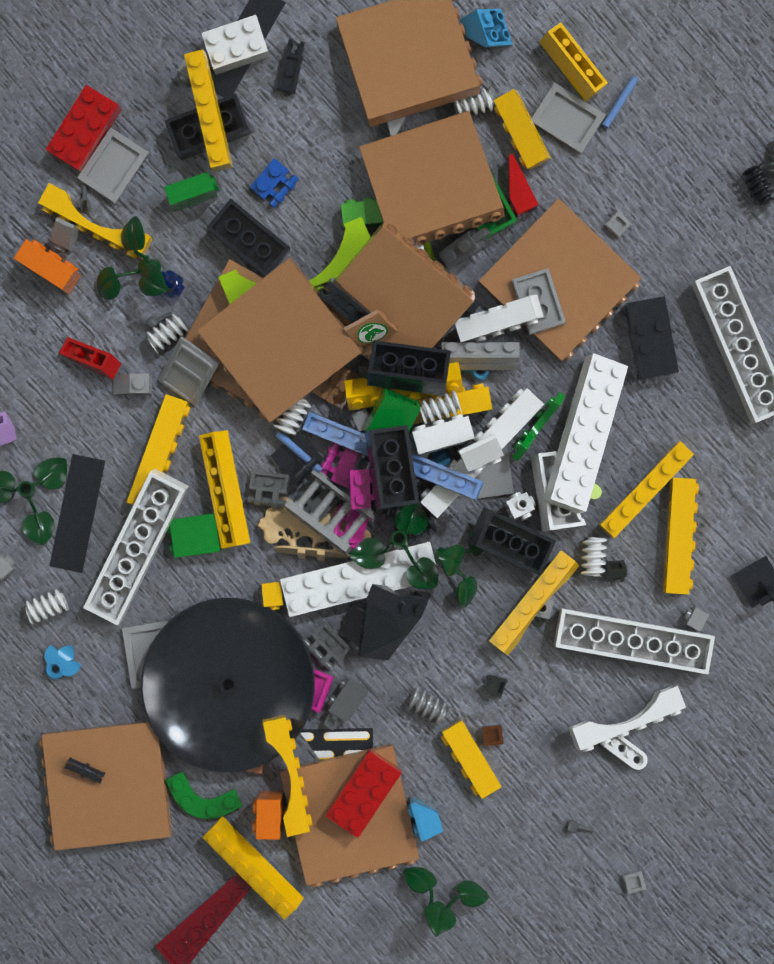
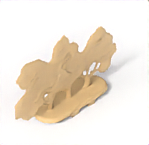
M282 496L280 500L288 501L289 498L286 496ZM270 506L266 509L265 517L261 518L258 527L264 530V539L267 543L273 544L283 538L290 544V546H276L273 550L278 553L298 555V559L305 560L306 556L317 557V561H325V558L345 559L350 557L349 554L347 556L344 555L333 545V550L317 548L319 543L326 540L283 507L276 509ZM337 507L320 521L322 525L328 524L332 520L334 512H337ZM350 508V510L346 513L347 516L350 515L351 508ZM341 523L340 531L345 532L347 523ZM286 528L290 529L293 533L292 539L291 536L287 537L285 533ZM365 530L363 540L371 538V533L368 530ZM279 531L283 533V536H279ZM297 532L300 533L298 537L295 536ZM302 536L311 537L313 540L312 548L297 547L296 541Z

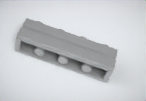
M442 342V350L451 351L450 363L459 362L460 370H519V342Z

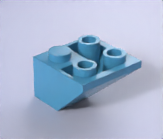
M476 9L461 18L466 37L482 46L503 47L513 45L501 9Z
M411 797L410 803L407 805L410 818H415L413 828L416 837L420 836L422 842L443 832L437 809L415 797Z

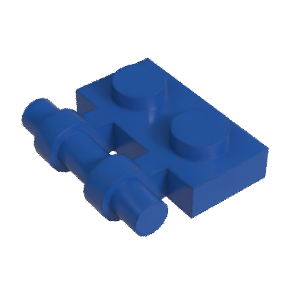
M274 158L253 182L250 189L263 200H266L269 195L272 196L273 199L269 204L275 208L278 203L281 204L284 201V196L295 188V183L299 178L293 174L290 179H287L285 176L289 173V170ZM282 182L284 186L277 193L274 189Z

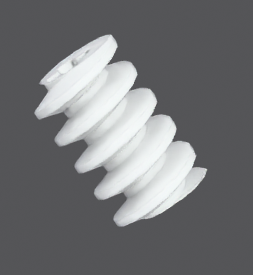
M482 88L481 93L453 102L456 114L469 111L471 114V110H473L475 115H478V109L485 113L486 107L492 112L494 101L491 88H488V93Z
M172 314L173 321L168 318L165 319L166 326L161 322L159 323L160 330L153 327L154 334L146 332L148 341L158 354V347L164 350V343L170 346V339L178 340L176 334L183 337V330L189 332L180 317Z
M452 391L451 397L445 393L443 400L438 395L437 402L432 397L429 398V404L422 400V406H420L425 425L428 423V418L435 422V416L442 420L443 414L447 418L450 417V411L455 416L458 409L462 412L455 391Z
M300 399L287 412L281 414L284 418L276 419L280 425L273 426L288 435H296L293 427L300 428L297 421L304 420L301 417V414L307 415L304 407L311 408V405L305 399Z
M586 537L588 540L583 541L582 544L588 547L582 549V551L587 553V555L582 556V559L587 561V563L581 564V567L586 568V571L581 572V575L601 576L600 573H604L605 569L600 566L606 564L605 561L601 560V558L606 557V554L602 553L601 550L607 549L601 543L606 542L607 539Z
M55 589V596H52L50 592H47V599L40 595V602L33 598L32 605L27 600L25 609L30 623L33 625L34 620L40 622L41 616L45 620L48 619V613L52 617L55 616L56 611L61 614L63 608L68 611V603L63 593H59Z

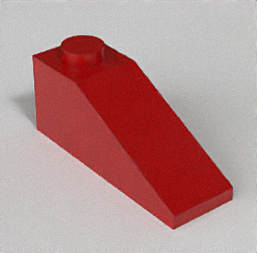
M512 153L508 157V202L512 212L518 218L536 209L539 204Z
M67 337L59 351V354L111 380H113L122 364L112 354Z

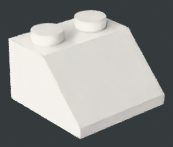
M495 434L458 450L467 471H472L473 474L483 470L482 465L489 462L493 465L502 461L500 457L504 456Z

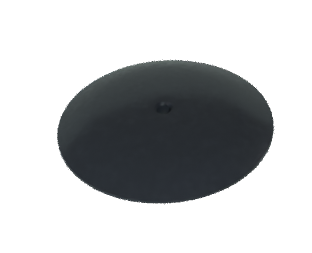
M240 598L210 599L192 605L174 616L160 630L150 645L141 676V696L144 711L150 726L159 740L178 758L198 768L215 772L246 771L264 765L280 755L278 751L266 740L262 720L285 715L286 720L290 719L292 731H289L290 739L294 738L296 740L308 720L315 693V676L311 656L296 629L284 617L269 607ZM226 679H231L234 683L231 690H227L224 687Z

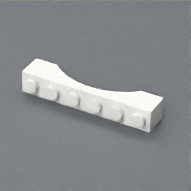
M672 685L655 692L647 706L627 721L608 725L583 721L568 727L576 750L587 752L594 749L593 745L598 743L604 745L611 742V738L615 736L621 738L628 735V731L632 729L636 731L644 729L649 722L653 721V724L663 721V717L669 714L670 716L682 713L681 709L686 708L678 686Z

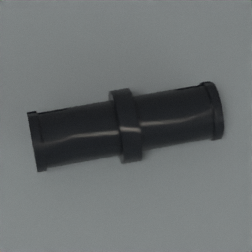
M72 757L68 759V762L75 766L66 764L65 769L80 774L81 778L86 777L101 784L103 779L95 775L104 777L106 772L95 769L89 763L84 764Z

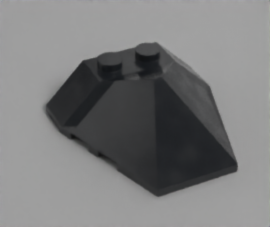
M372 584L364 606L367 610L366 617H363L362 621L364 632L360 636L358 656L389 660L421 619L431 594L417 590L414 591L413 595L395 593L388 586Z

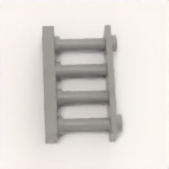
M313 469L311 472L312 478L315 479L298 501L292 502L289 499L285 504V509L347 556L351 551L349 540L366 519L372 523L375 521L374 512L370 508L355 509L360 513L359 517L343 536L338 537L334 534V528L350 510V497L327 480L328 477L323 472L319 471L317 473ZM322 484L330 492L314 512L308 514L303 510L304 505ZM338 496L345 502L328 524L322 525L318 522L320 520L319 516L332 500Z

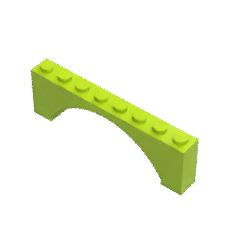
M362 217L344 224V237L334 259L320 274L309 280L317 291L320 288H324L323 286L328 283L331 277L336 279L370 239ZM236 269L218 277L229 304L233 303L257 284L239 275Z

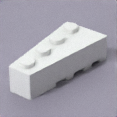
M531 295L506 303L504 306L500 305L490 308L488 311L471 314L470 317L459 318L455 325L460 342L470 340L481 342L487 340L486 336L492 334L493 337L504 334L503 330L509 329L510 332L521 328L520 325L524 323L527 326L536 324L538 319L544 316L538 296Z
M556 451L531 456L542 532L586 525L580 513L577 514L543 501L557 455Z

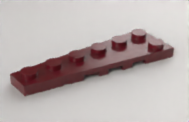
M236 873L155 945L156 949L170 964H190L252 887Z

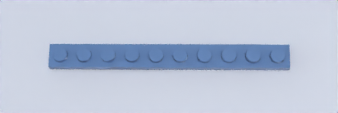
M309 412L302 430L368 456L367 450H354V442H366L364 433ZM412 453L415 476L477 501L484 484L483 481Z

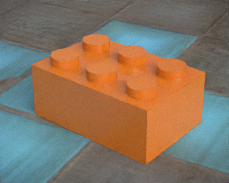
M26 239L14 259L67 294H70L82 276L77 272L79 269L67 260L63 263V258L50 249L46 252L47 248L33 239L30 242Z
M260 791L259 796H256L253 802V814H256L253 822V834H256V839L280 840L283 832L284 791Z

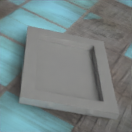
M554 82L531 119L534 125L581 154L592 136L595 135V131L606 115Z
M110 128L77 178L116 204L147 158L149 152L131 139Z
M181 336L158 381L196 406L220 362Z
M168 621L144 623L143 625L122 628L131 689L141 687L142 669L147 652L156 635Z

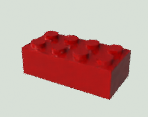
M85 85L45 150L53 157L81 173L120 114L121 107L90 86Z
M369 748L327 811L326 817L359 838L402 774V770Z

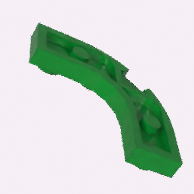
M559 392L556 397L551 396L545 404L547 406L546 409L541 408L535 416L537 418L536 422L529 431L525 430L522 433L518 442L514 445L513 459L518 462L528 450L541 428L559 408L566 397Z
M184 771L165 780L178 805L192 816L214 819L243 806L235 788L218 797L203 798L192 789Z

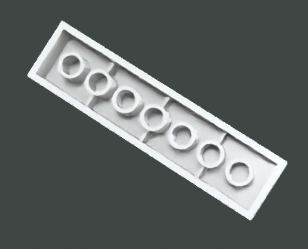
M731 266L694 281L691 285L750 423L754 424L773 416L774 366Z
M595 353L585 357L543 499L544 502L577 514L587 511L628 366Z
M528 388L524 390L519 389L512 397L514 401L511 404L506 403L499 411L501 415L497 419L493 417L486 424L488 429L484 433L480 431L473 440L477 442L495 434L501 449H503L538 412L544 403ZM461 457L458 461L453 460L448 468L476 478L481 472L479 471L474 474L472 471L468 472ZM435 484L431 489L427 487L420 495L422 498L420 502L438 518L460 494Z
M155 468L150 471L83 607L84 609L117 626L121 623L189 487L188 485Z
M430 541L408 547L416 563L422 557H427L435 563ZM393 550L384 553L385 563L377 569H366L357 565L354 561L282 578L280 581L289 617L367 598L372 584L388 586L393 591L411 587L407 580L406 572L413 564L405 550Z
M560 608L553 646L709 674L715 636Z

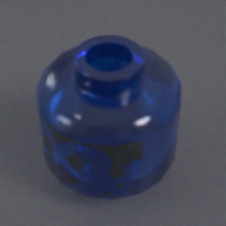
M172 270L162 271L165 283L169 288L163 294L169 298L175 297L176 294L180 296L185 288L182 285L184 278Z

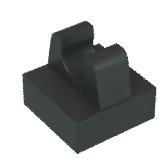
M605 561V570L609 582L613 583V578L618 577L620 582H623L624 578L627 577L625 561Z
M487 675L486 678L490 679L491 683L489 686L483 685L482 688L487 691V694L502 697L508 679Z

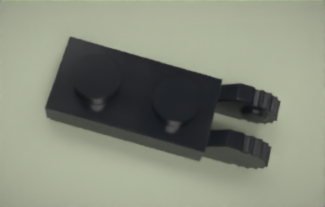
M289 39L286 52H284L276 90L295 95L303 62L305 42H300L298 54H292L294 42L293 39Z

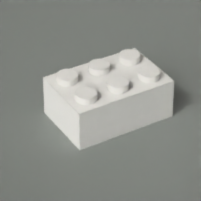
M256 15L201 33L215 74L270 57Z
M463 414L451 417L449 422H444L443 419L433 422L431 427L426 428L425 425H421L412 429L413 432H411L409 437L413 439L412 448L414 454L421 456L475 439L469 417H463Z

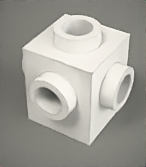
M521 492L515 493L510 496V500L505 502L504 507L513 521L520 518L524 521L532 517L531 513H533L535 510L534 506H536L533 497L528 496L527 492L523 494Z

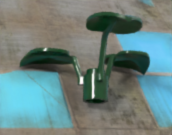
M134 216L124 226L121 233V241L126 250H133L136 255L143 259L138 263V270L115 274V270L112 267H106L100 271L97 277V290L100 297L112 300L120 293L121 286L117 278L141 273L142 276L139 280V288L144 295L158 296L169 290L161 272L160 261L149 259V255H144L138 251L144 248L145 233L139 218Z
M50 458L42 461L34 472L35 477L40 482H33L31 484L28 481H23L15 489H13L16 485L14 476L7 471H0V503L9 502L12 498V492H19L23 498L28 499L34 515H28L24 519L22 530L30 540L39 545H44L49 541L54 532L55 524L49 512L43 511L38 514L32 501V497L36 493L35 486L44 484L50 490L63 486L67 479V460L65 458Z
M420 501L418 504L405 506L399 511L395 518V526L400 531L392 534V541L388 543L384 550L382 542L371 537L362 540L350 553L351 559L357 565L366 569H377L384 565V553L388 552L391 546L397 550H405L413 564L406 572L409 584L418 589H434L438 584L439 574L435 563L427 557L420 558L416 563L407 547L408 532L412 535H418L426 529L428 524L427 515Z
M469 543L468 549H463L458 544L447 549L439 547L435 553V560L441 563L444 573L447 576H453L457 573L463 578V581L457 587V600L459 606L464 609L476 594L477 581L472 576L467 578L466 575L459 571L460 563L464 553L472 552L473 556H479L484 550Z
M410 867L403 871L406 883L411 890L420 894L428 891L430 893L429 904L425 909V918L435 937L455 926L456 916L449 908L457 899L461 898L465 906L478 907L483 905L489 898L488 893L479 884L466 880L458 884L457 892L459 894L445 906L440 901L433 902L432 887L436 886L437 880L432 872L422 867Z

